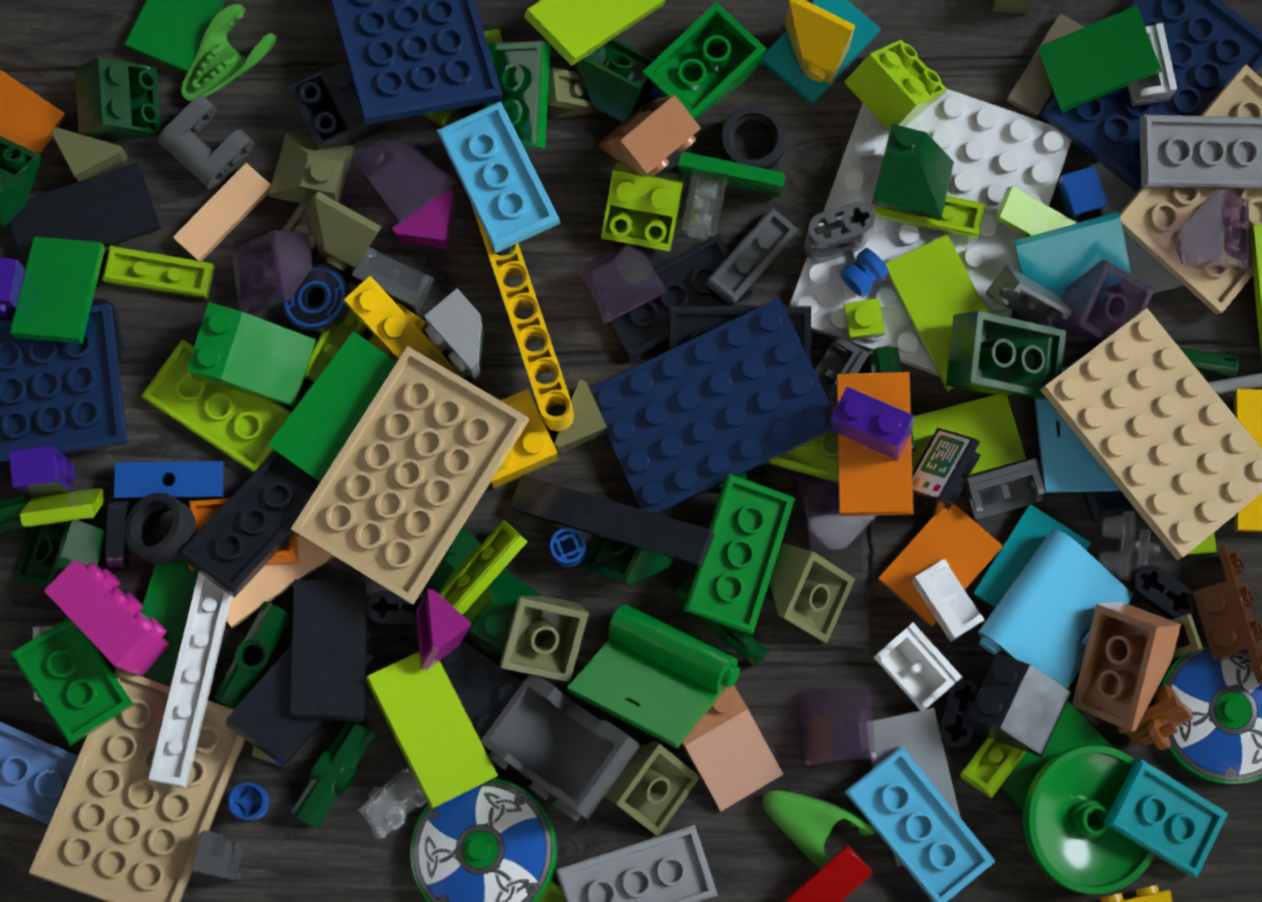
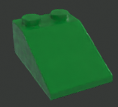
M716 1L643 71V75L665 96L675 95L695 120L747 80L764 63L767 48Z
M208 302L187 371L195 380L296 407L316 339L250 314Z

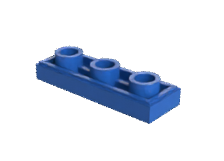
M223 461L115 462L114 498L116 500L142 499L156 492L168 493L176 499L224 498ZM169 476H175V483L172 486H165V480Z

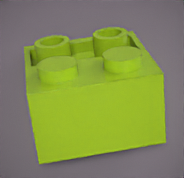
M902 39L870 53L845 81L846 85L889 132L892 124L903 127L907 126L947 92L938 74L928 69L918 58L916 50L909 44L904 43Z
M616 162L612 171L601 239L670 251L685 175L660 171L655 175H652L650 172L639 175L624 164Z

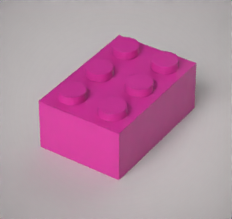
M74 559L44 591L114 666L142 677L172 646L164 637L167 633L166 629L154 618L148 619L140 612L144 608L143 605L130 593L125 595L117 588L120 581L105 568L101 570L93 562L87 565Z

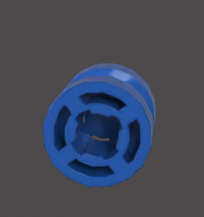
M864 248L857 255V260L852 265L847 264L839 271L843 282L856 295L862 298L871 291L872 284L875 281H881L889 274L885 263L868 248Z
M563 528L553 535L550 549L554 561L566 568L576 567L582 563L586 556V542L581 532L573 528Z
M252 783L239 784L231 791L228 799L229 808L232 813L238 818L249 821L262 818L270 806V799L266 790Z

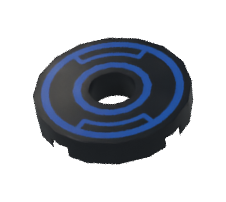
M313 264L304 267L290 277L283 289L281 304L284 315L295 328L307 334L328 332L327 329L332 328L334 325L337 327L348 314L350 308L342 300L351 293V289L342 274L328 265ZM317 292H324L323 302L319 306L311 307L309 304L310 298Z

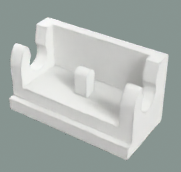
M1163 23L1146 27L1162 72L1128 85L1132 107L1170 101L1177 90Z
M945 559L915 576L911 581L950 642L985 620Z
M911 623L874 656V659L922 712L962 677L914 623Z

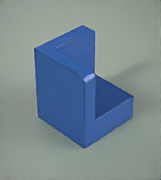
M1095 166L1062 175L1056 184L1066 217L1075 222L1081 214L1104 208L1108 203Z

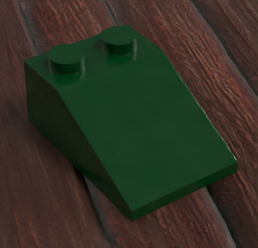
M981 311L953 315L946 386L975 392L1048 400L1040 390L1062 373L1066 330Z

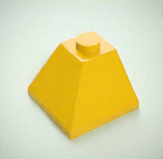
M789 0L785 27L799 68L804 71L808 78L816 82H823L824 80L831 84L850 48L856 25L806 0Z

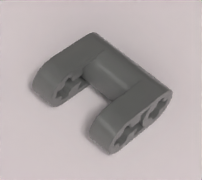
M201 95L195 98L162 131L158 138V143L208 189H212L221 183L250 153L254 146V141L239 129L233 132L215 151L209 148L196 135L212 120L216 114L217 107L205 96Z
M854 202L814 216L810 221L808 234L804 242V252L807 257L816 262H823L862 249L867 244L875 222L873 209L866 203ZM819 248H825V252H820Z

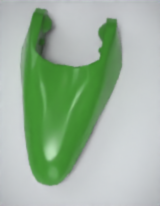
M233 4L226 7L214 17L204 34L198 52L183 81L181 88L183 97L193 101L198 96L203 95L207 97L230 84L261 61L274 46L277 37L273 33L264 35L248 58H245L227 41L228 32L239 19L243 18L245 8L241 4Z
M781 790L768 791L762 800L763 808L769 817L801 852L819 868L831 859L824 851V844L833 826L839 820H846L852 827H857L859 833L863 836L873 835L875 832L874 828L855 810L832 802Z

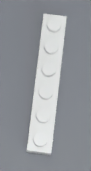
M198 573L149 775V780L152 782L187 788L232 600V596L201 573Z

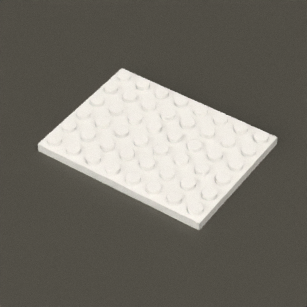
M947 89L943 96L905 127L927 132L954 161L947 191L948 196L986 204L977 240L948 234L988 313L1010 318L1013 310L998 304L995 300L988 297L985 292L1006 265L1020 272L1014 240L1025 238V236L995 220L994 217L1007 187L1011 186L1049 206L1071 140L1053 125ZM864 103L860 109L824 212L854 202H863L868 204L875 213L876 205L872 204L889 131ZM875 218L867 244L862 249L823 262H816L807 257L790 305H811V331L836 340L838 337L849 341L843 309L844 303L879 298L885 334L883 336L850 340L849 342L867 351L888 345L890 347H898L901 363L939 376L888 276L881 281H875L872 284L871 291L862 298L856 295L843 282L839 271L847 264L852 265L857 260V255L864 248L872 250L884 263H887L947 234ZM819 248L820 252H825V248Z

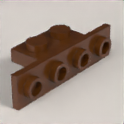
M1223 544L1217 546L1227 580L1193 591L1212 660L1218 662L1248 652L1257 683L1262 686V626L1258 620H1254L1251 607L1255 606L1252 592L1248 586L1243 585L1241 573L1245 572L1243 561L1238 552L1234 553L1233 550Z

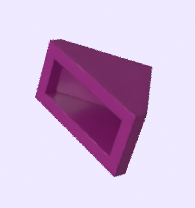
M448 187L392 227L399 243L448 249L455 207L452 190Z
M427 589L416 609L421 669L429 670L456 649L471 626V623L435 590Z

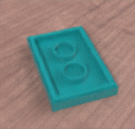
M814 0L812 4L856 25L850 48L831 84L824 80L823 82H816L808 78L804 71L799 68L787 30L765 54L763 65L811 106L816 103L881 31L877 24L848 0Z
M1118 212L1014 240L1020 272L1055 292L1061 298L1132 279L1121 217Z
M1030 504L972 595L995 609L1052 528L1067 534L1085 550L1088 549L1091 542Z
M1136 759L1104 824L1186 875L1197 878L1228 813L1145 761Z

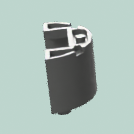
M533 674L528 675L481 740V743L491 750L488 755L490 760L504 770L508 765H511L532 781L529 786L532 791L545 800L552 795L556 798L553 805L576 821L581 816L585 819L590 817L640 747L629 735L606 720L601 721L570 700L555 686L540 676Z

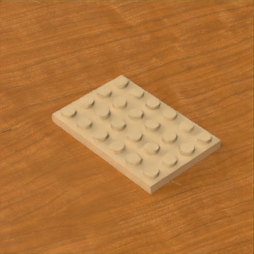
M1247 65L1240 67L1201 116L1262 117V79ZM1141 187L1119 214L1123 230L1216 315L1223 313L1253 275L1248 227L1262 225V189Z
M1148 308L1131 319L1040 390L1177 561L1187 555L1262 493V449Z
M407 346L291 529L404 600L414 604L529 422V418Z
M116 668L114 675L134 706L87 735L29 873L32 876L105 902H180L192 874L202 830L209 831L246 739L225 725L226 719L234 711L233 709L207 701L187 788L150 781L149 775L171 687Z

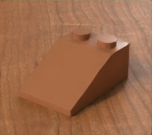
M675 95L647 101L625 123H621L602 139L598 146L637 174L643 175L650 172L652 175H655L669 164L667 157L676 149L680 153L695 142L696 139L693 135L701 128Z
M1121 601L1096 604L1074 694L1073 707L1131 732L1136 731L1172 661L1181 624Z
M734 685L724 690L681 743L720 811L725 810L783 775Z

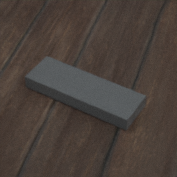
M772 207L708 279L706 285L728 304L734 305L792 240L799 229Z

